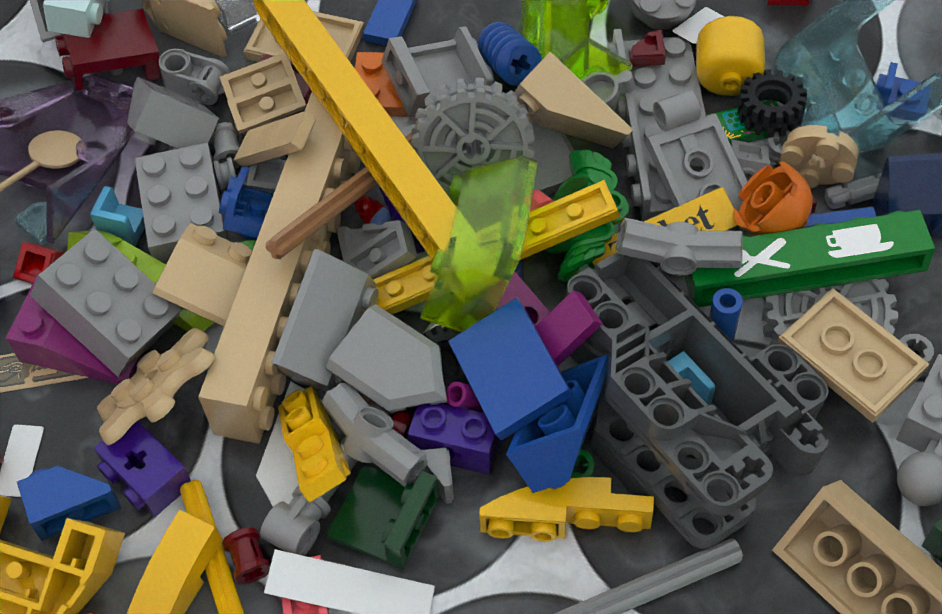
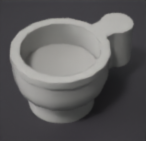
M623 70L616 76L605 71L590 73L582 80L613 111L617 108L619 96L624 93H630L635 89L633 75L629 70Z

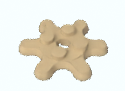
M193 328L185 333L170 350L159 354L156 350L148 352L138 361L135 375L131 379H126L119 383L111 394L100 402L97 410L104 423L100 427L99 433L106 445H111L118 441L137 420L147 416L151 423L163 418L173 408L175 404L173 396L187 380L204 372L212 364L215 355L203 348L209 338L205 332Z

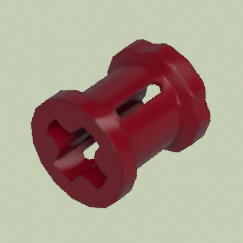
M253 527L236 530L227 535L222 541L224 551L229 552L235 567L233 575L237 584H249L269 574L271 565L263 557L258 543L260 533L258 529Z

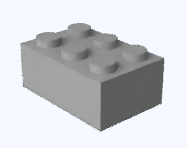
M208 142L134 158L147 243L152 257L167 264L179 238L190 223L197 226H206L215 231L218 236L229 241L228 230L222 229L225 215L219 213L221 194Z
M95 228L38 275L30 294L42 308L118 377L171 328L182 311V308L153 294L152 292L156 284Z

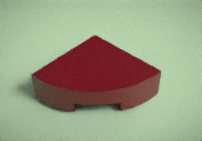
M662 30L648 32L645 34V38L632 46L629 67L665 65L666 54Z

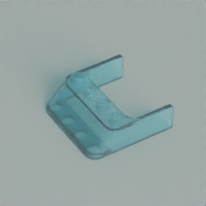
M841 0L778 50L775 57L776 70L784 71V77H787L789 73L795 75L794 82L801 80L804 83L803 88L807 89V102L800 127L807 125L827 126V133L837 136L842 131L856 142L859 153L884 147L942 107V75L939 73L932 74L894 102L885 106L858 47L857 36L861 27L895 0Z

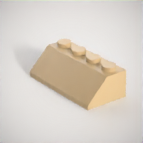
M842 480L822 487L772 549L775 554L840 614H942V568Z

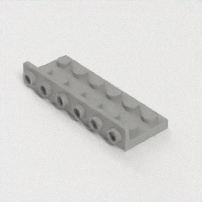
M614 29L613 42L607 43L608 63L615 65V70H612L611 74L616 76L623 70H629L632 72L635 89L632 92L620 95L616 110L617 115L624 119L633 129L622 140L623 148L629 147L630 154L626 155V170L628 177L634 176L635 184L631 185L633 207L639 206L641 221H646L674 208L644 142L645 137L664 132L655 120L653 113L654 102L691 90L697 96L700 104V119L706 117L696 74L691 42L681 36L663 38L666 54L665 65L629 67L631 48L640 40L623 41L621 29ZM694 160L690 162V167L693 171L700 172L703 170V166L699 161Z

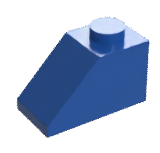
M60 466L36 470L29 477L17 481L29 524L41 541L62 533L66 518L90 522L121 509L120 502L109 484Z

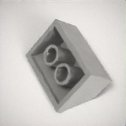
M314 249L271 363L293 382L309 387L313 386V388L327 392L335 388L339 383H346L328 371L326 364L328 358L368 307L377 303L378 289H376L377 285L370 275L321 250Z

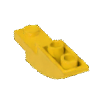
M313 386L308 387L304 391L296 390L290 393L282 401V404L278 406L283 439L293 452L299 489L309 503L344 482L346 476L351 474L336 431Z
M606 477L570 478L569 482L560 488H547L535 493L528 486L498 497L480 507V532L488 533L490 536L500 539L510 538L513 535L530 536L532 539L541 542H550L556 538L565 539L566 523L575 524V526L582 529L611 526L617 527L624 532H639L642 529H651L654 496L611 493V478Z

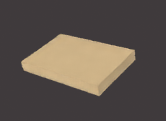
M313 11L351 62L365 30L364 22ZM260 18L243 51L246 60L259 62L263 55L276 56L284 53Z
M834 288L779 336L777 344H783L793 349L826 382L827 386L872 423L912 386L929 367L928 362Z

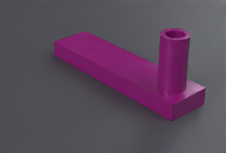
M573 290L536 326V329L555 363L559 366L603 323L584 295ZM453 382L448 386L446 391L447 402L451 406L484 413L470 384Z

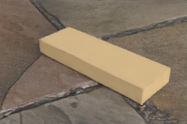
M304 111L248 130L233 161L240 166L247 167L303 150L314 127L316 118L309 112Z

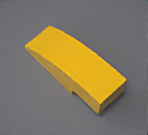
M179 509L149 561L127 614H185L204 584L200 577L223 541L216 527Z

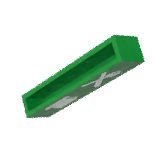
M921 210L909 212L895 211L888 215L871 218L857 217L845 222L833 224L819 223L808 228L751 237L743 236L741 268H697L695 272L684 275L690 299L698 307L712 305L714 294L723 288L734 289L740 293L743 300L928 271L935 246Z

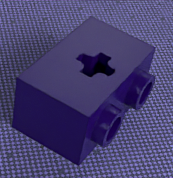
M443 403L417 405L408 432L409 442L420 450L447 447L451 466L488 475L491 473L500 439L495 435L485 413Z
M138 420L115 443L106 445L101 441L93 447L101 460L97 468L111 484L119 481L126 488L122 493L130 504L138 511L145 507L154 517L181 495V485L191 481L185 467Z

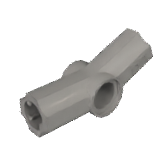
M624 218L617 237L616 250L621 255L660 263L661 269L666 273L682 276L692 274L697 268H741L742 231H699L696 226L686 222H673L664 227Z
M339 383L335 388L326 392L322 403L326 407L328 414L346 436L343 443L345 452L355 460L365 463L373 462L404 487L410 482L413 483L421 470L424 471L428 463L426 459L427 454L393 430L394 422L391 417L377 408L370 407L357 390L349 384Z

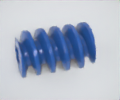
M506 22L489 24L483 29L478 38L479 52L485 63L510 85L519 86L528 74L542 61L538 49Z

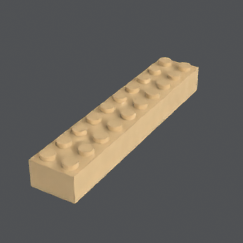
M313 92L310 95L305 111L316 118V122L303 150L288 154L215 350V359L209 366L198 396L212 432L217 436L260 444L264 430H270L274 419L273 404L276 395L283 393L286 384V375L271 362L313 250H321L330 255L329 240L332 232L337 233V229L340 226L341 213L281 259L272 258L271 253L266 250V242L349 180L352 173L357 174L360 167L361 159Z

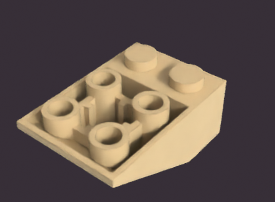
M141 0L144 11L160 32L222 58L227 56L224 45L227 35L217 17L221 16V12L215 0Z

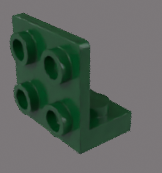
M367 465L363 466L328 531L329 539L404 570L439 500L437 476L421 470L415 484L410 482L404 487L389 474Z

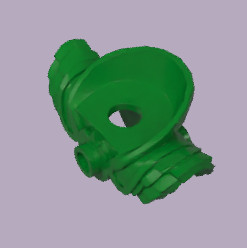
M589 149L576 150L569 154L572 177L568 178L559 187L552 200L556 201L605 180L619 211L620 218L545 249L546 252L552 254L566 253L564 261L560 266L558 279L567 283L574 275L589 267L592 270L595 269L593 261L604 255L605 244L611 240L612 235L618 233V223L623 222L629 212V204L626 198L615 191L618 180L616 174L610 170L612 163L600 153L592 152Z

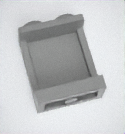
M466 26L458 27L456 35L452 40L410 48L407 47L402 36L389 38L381 61L409 117L415 116L418 108L425 109L427 107L425 98L429 94L438 96L440 94L439 86L445 83L452 88L456 86L457 79L465 78L467 84H473L476 77L484 78V83L488 86H491L494 81L491 68L486 65L479 52L477 41L471 37Z

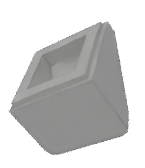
M447 447L421 450L427 454L426 459L428 460L424 472L437 476L440 497L446 504L452 503L454 493L449 450H447Z

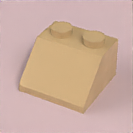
M190 223L179 238L152 293L219 325L225 326L252 250L242 243H233L218 236L215 231L206 226H197Z

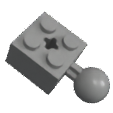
M941 354L937 356L896 438L897 441L920 451L908 456L901 463L897 473L899 490L908 501L925 507L934 506L942 502Z

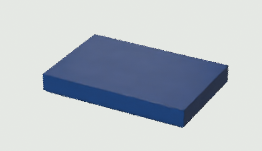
M518 297L448 341L495 435L501 441L573 396L571 389Z

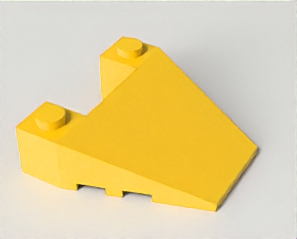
M0 495V533L12 498ZM66 518L54 556L0 539V614H78L112 575L125 533L91 522Z

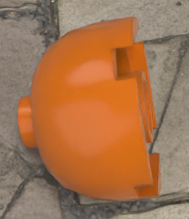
M784 161L778 162L781 166L775 169L770 165L761 168L748 180L738 195L743 202L740 206V211L734 207L733 216L735 223L752 236L801 229L808 222L813 204V196L809 184L797 170Z

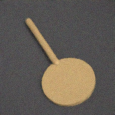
M60 130L48 131L37 135L28 146V153L33 162L0 183V192L39 166L58 169L77 163L84 155L83 141L73 133Z

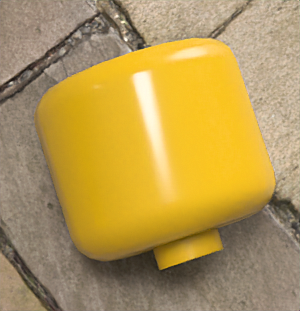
M738 16L721 17L707 23L698 33L696 42V74L700 84L709 92L721 96L740 95L742 84L744 85L747 77L752 79L753 73L758 72L761 76H764V70L766 69L765 39L761 28L753 21Z

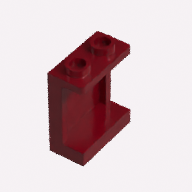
M143 8L103 14L101 23L94 26L90 38L62 33L55 36L59 57L65 56L62 58L65 78L73 79L76 91L83 90L82 76L84 74L134 66H142L147 81L161 79L159 50Z

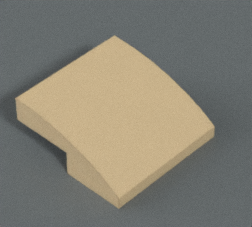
M285 52L219 77L239 134L306 109L307 105Z

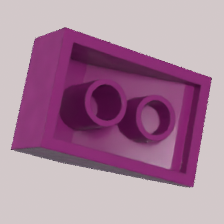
M38 273L6 336V340L19 361L113 384H119L126 379H131L141 356L119 377L116 376L30 296L36 279L40 274Z

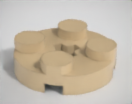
M807 125L796 128L788 134L787 141L783 144L780 157L781 162L784 161L797 170L807 180L810 188H815L818 184L830 185L849 182L854 177L859 149L856 142L848 134L842 131L839 132V136L827 133L828 127L822 125Z

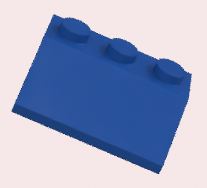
M608 354L561 371L573 396L516 431L506 455L533 493L547 488L557 489L569 482L606 380Z

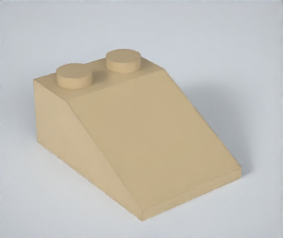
M551 52L528 74L514 92L518 98L516 103L518 105L524 103L527 107L528 119H532V122L544 128L612 149L633 131L620 116Z

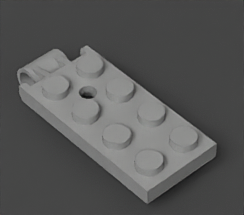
M691 90L654 102V117L658 126L664 132L647 136L644 142L674 208L723 187L733 208L735 207L740 211L743 200L738 195L748 181L717 115L710 114L700 119V104L697 96ZM694 160L699 161L703 166V170L700 172L693 171L690 167V162ZM739 225L729 230H726L742 231L743 236H752L744 229H742Z

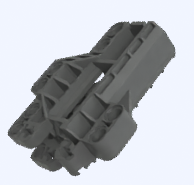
M617 252L596 263L595 269L592 270L589 267L569 280L564 299L573 290L582 293L603 323L570 357L579 365L606 354L609 355L606 380L594 413L590 447L629 491L636 495L654 496L655 506L692 546L700 549L711 548L746 525L756 508L755 497L764 491L772 477L773 466L769 460L771 457H774L786 470L795 475H808L814 471L829 442V439L825 441L824 436L821 434L823 427L815 420L828 396L829 390L826 382L793 349L783 344H773L761 350L733 343L716 323L675 284L661 267L652 261L621 255ZM684 351L715 384L712 401L735 425L723 421L716 414L717 408L713 404L708 405L692 389L691 380L689 378L683 379L668 361ZM640 467L647 468V469H649L650 471H645V470H643V469L640 468ZM744 469L747 471L754 469L759 473L758 476L750 474L743 480L740 479ZM669 487L679 488L686 495V501L675 503L666 497L664 490ZM697 518L706 519L713 524L715 532L710 535L701 534L695 530L692 521Z

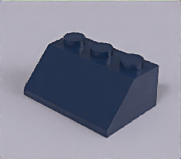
M942 153L888 156L872 201L876 216L888 215L895 211L909 212L921 210L930 236L942 237Z

